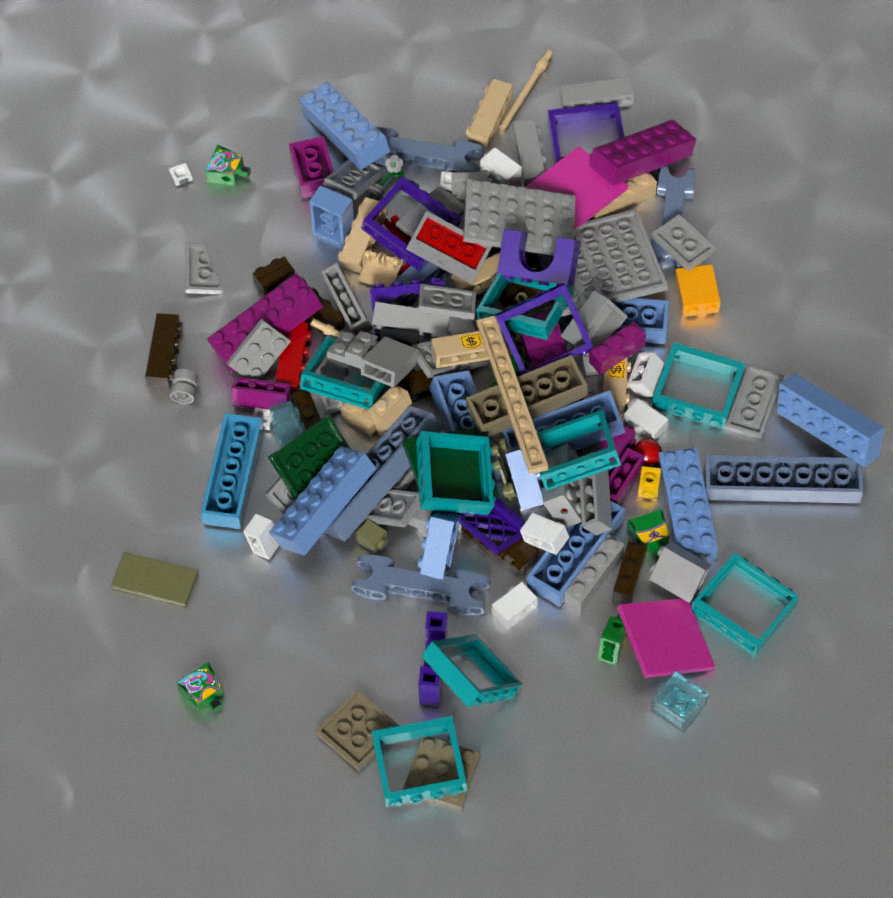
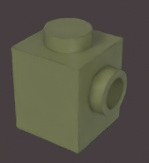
M369 519L356 533L357 542L375 555L379 550H383L388 543L387 531Z

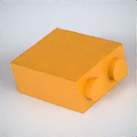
M713 265L696 266L689 272L685 268L676 269L675 283L682 316L718 312L721 301Z

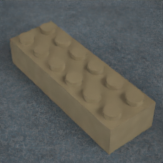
M572 355L517 377L531 419L588 397V385ZM498 385L466 398L467 410L480 436L490 437L512 428Z

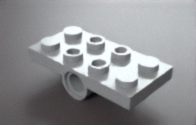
M446 331L438 335L436 338L452 336L451 332ZM431 341L411 346L418 349L417 362L428 378L487 366L490 362L489 360L436 368L431 352Z

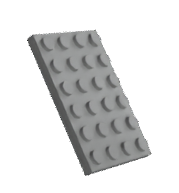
M467 178L463 242L501 247L504 229L528 233L525 251L554 256L557 237L574 240L575 196Z

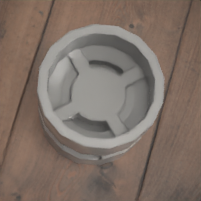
M178 369L174 372V386L171 387L170 398L180 404H190L194 401L195 388L198 382L196 372L188 369Z

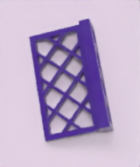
M496 498L494 502L495 507L492 508L489 515L449 512L461 515L460 524L496 555L516 541L523 539L520 530L526 521L499 498ZM463 516L474 517V521H467ZM477 518H486L487 523L477 522ZM491 519L496 520L501 525L491 524ZM477 528L488 529V533H481ZM491 529L501 530V535L491 534ZM505 531H510L515 535L506 536ZM491 539L501 540L502 544L496 546Z

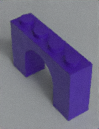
M504 229L497 274L503 275V279L514 280V277H519L521 282L532 283V280H538L539 285L549 286V283H556V286L561 283L566 284V286H574L581 241L557 237L554 259L551 265L544 271L535 272L527 265L525 260L528 233Z
M440 278L429 279V283L415 280L410 281L411 285H403V282L392 283V287H385L384 284L373 285L374 289H370L372 315L375 302L393 304L395 299L402 294L414 293L419 295L420 284L445 287V281H440ZM374 325V333L379 334L381 330L375 329Z
M427 611L425 650L432 641L448 639L447 613ZM425 660L424 666H420L419 705L440 707L443 680Z

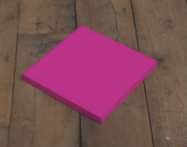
M579 146L525 187L574 195L575 230L628 190L626 183L622 182L613 186L589 166L592 156Z
M683 599L620 604L617 609L645 678L709 671L715 668L689 602Z

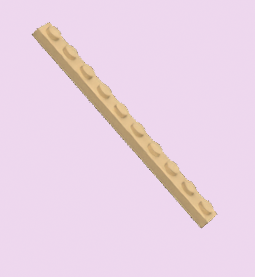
M494 316L476 320L528 473L530 475L548 470V464Z

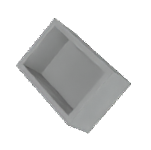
M596 291L592 292L578 311L593 345L589 350L613 336L628 317L609 299ZM573 318L561 334V337L575 348L584 344V341Z

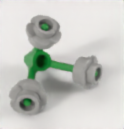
M397 155L387 158L385 165L389 173L380 184L374 183L368 188V195L372 199L379 200L383 197L385 192L383 186L390 177L403 176L406 178L402 170L403 161ZM413 181L414 184H415L418 188H420V187H419L420 185H419L418 183H416L415 181Z

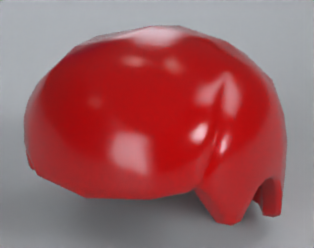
M648 438L638 441L632 449L645 456V467L656 465L659 452H663L658 442Z

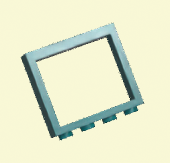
M497 274L476 310L477 318L479 320L491 317L503 311L493 307L508 282L545 291L555 287L556 283H549V286L539 285L538 280H532V283L521 282L519 277L509 280L503 279V275ZM567 285V289L572 298L574 294L573 286ZM563 294L560 295L545 321L517 315L504 321L508 331L548 340L567 306Z
M326 336L301 374L300 389L369 410L378 401L387 385L375 381L369 390L315 373L326 357L327 351L337 339Z
M673 342L653 396L652 407L660 409V411L674 413L679 417L684 416L696 422H704L713 427L717 426L725 429L745 373L746 363ZM674 359L735 377L723 412L661 395Z
M603 410L537 432L539 441L543 444L541 445L542 450L603 429L609 448L540 472L546 491L621 465ZM609 458H615V460L609 461ZM552 478L553 481L548 483L547 480Z
M421 431L416 439L420 510L489 515L492 508L495 507L494 502L496 500V497L493 496L495 481L492 479L493 462L490 459L492 448L489 445V437ZM430 447L478 451L482 501L435 498L432 496Z
M733 553L692 602L691 609L698 617L756 656L795 609L799 596L792 589L783 586L778 579L771 578L765 574L760 567L749 563L745 557L742 558ZM733 569L787 604L760 639L706 603Z
M477 634L432 641L421 655L468 708L492 704L498 701L502 702L508 699L512 700L518 695L517 692L523 685ZM467 654L496 687L479 690L450 657Z
M452 716L371 731L386 807L394 805L399 807L409 802L416 804L430 798L437 800L445 795L452 794L457 796L458 793L467 791V782ZM449 732L459 779L390 792L381 745Z

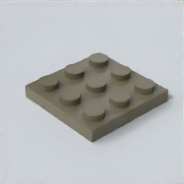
M356 690L315 730V734L360 772L375 757L371 731L400 725L359 690Z
M428 736L422 737L403 790L459 779L451 743ZM459 746L467 782V791L458 793L457 796L450 794L437 800L431 798L427 800L462 810L481 752Z

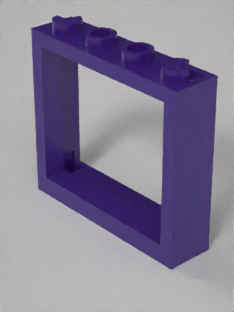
M611 103L548 110L547 121L554 164L564 158L560 154L556 130L557 125L615 120L618 139L623 138L624 131L619 104Z
M402 176L362 222L361 230L420 272L429 261L406 250L408 246L406 243L382 227L374 219L400 190H403L438 217L456 227H459L461 218L457 213L447 209L442 202L432 198L427 191L418 188L413 181Z
M564 283L494 314L520 375L570 355L572 357L577 354L580 356L585 355L593 347ZM563 294L584 344L526 370L504 321Z

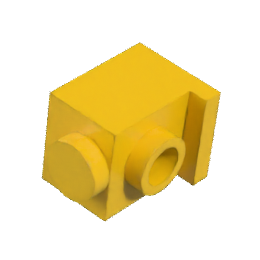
M642 466L638 496L657 498L661 475L660 468Z

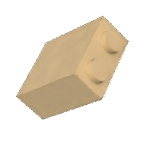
M397 385L391 387L369 409L380 438L409 405L413 406L408 391Z

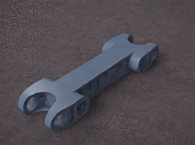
M376 127L386 136L390 152L373 162L377 166L387 167L385 165L387 158L397 155L398 158L402 159L403 163L445 169V172H480L477 167L465 160V158L470 161L484 157L485 149L479 144L455 140L452 146L405 139L399 138L397 131L393 129Z
M668 166L661 167L657 196H665L662 226L678 214L682 216L684 199H693L695 185L694 168H688L687 173L682 177H674L669 173ZM651 239L650 243L658 263L669 261L674 264L675 270L684 268L657 242Z
M361 555L358 557L357 565L371 573V576L365 580L352 582L351 590L358 595L384 600L387 598L388 592L448 602L447 609L454 613L481 615L485 611V604L470 596L473 591L484 590L490 587L491 580L482 574L457 570L454 573V578L446 576L444 579L421 575L419 571L395 568L394 560L388 557L378 555Z

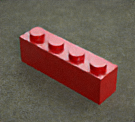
M302 322L285 335L291 342L279 357L275 382L291 384L292 393L299 391L301 374L307 366V363L304 362L305 357L309 356V346L307 344L312 339V330H309L308 322Z

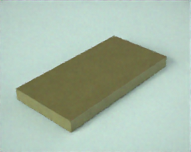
M123 552L112 580L111 588L186 607L198 576V570Z

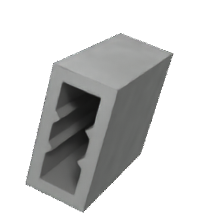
M384 337L362 358L361 375L395 387L417 365L418 349Z
M673 542L666 546L663 545L657 555L659 556L658 561L651 567L650 572L652 575L649 580L691 603L698 596L712 564Z

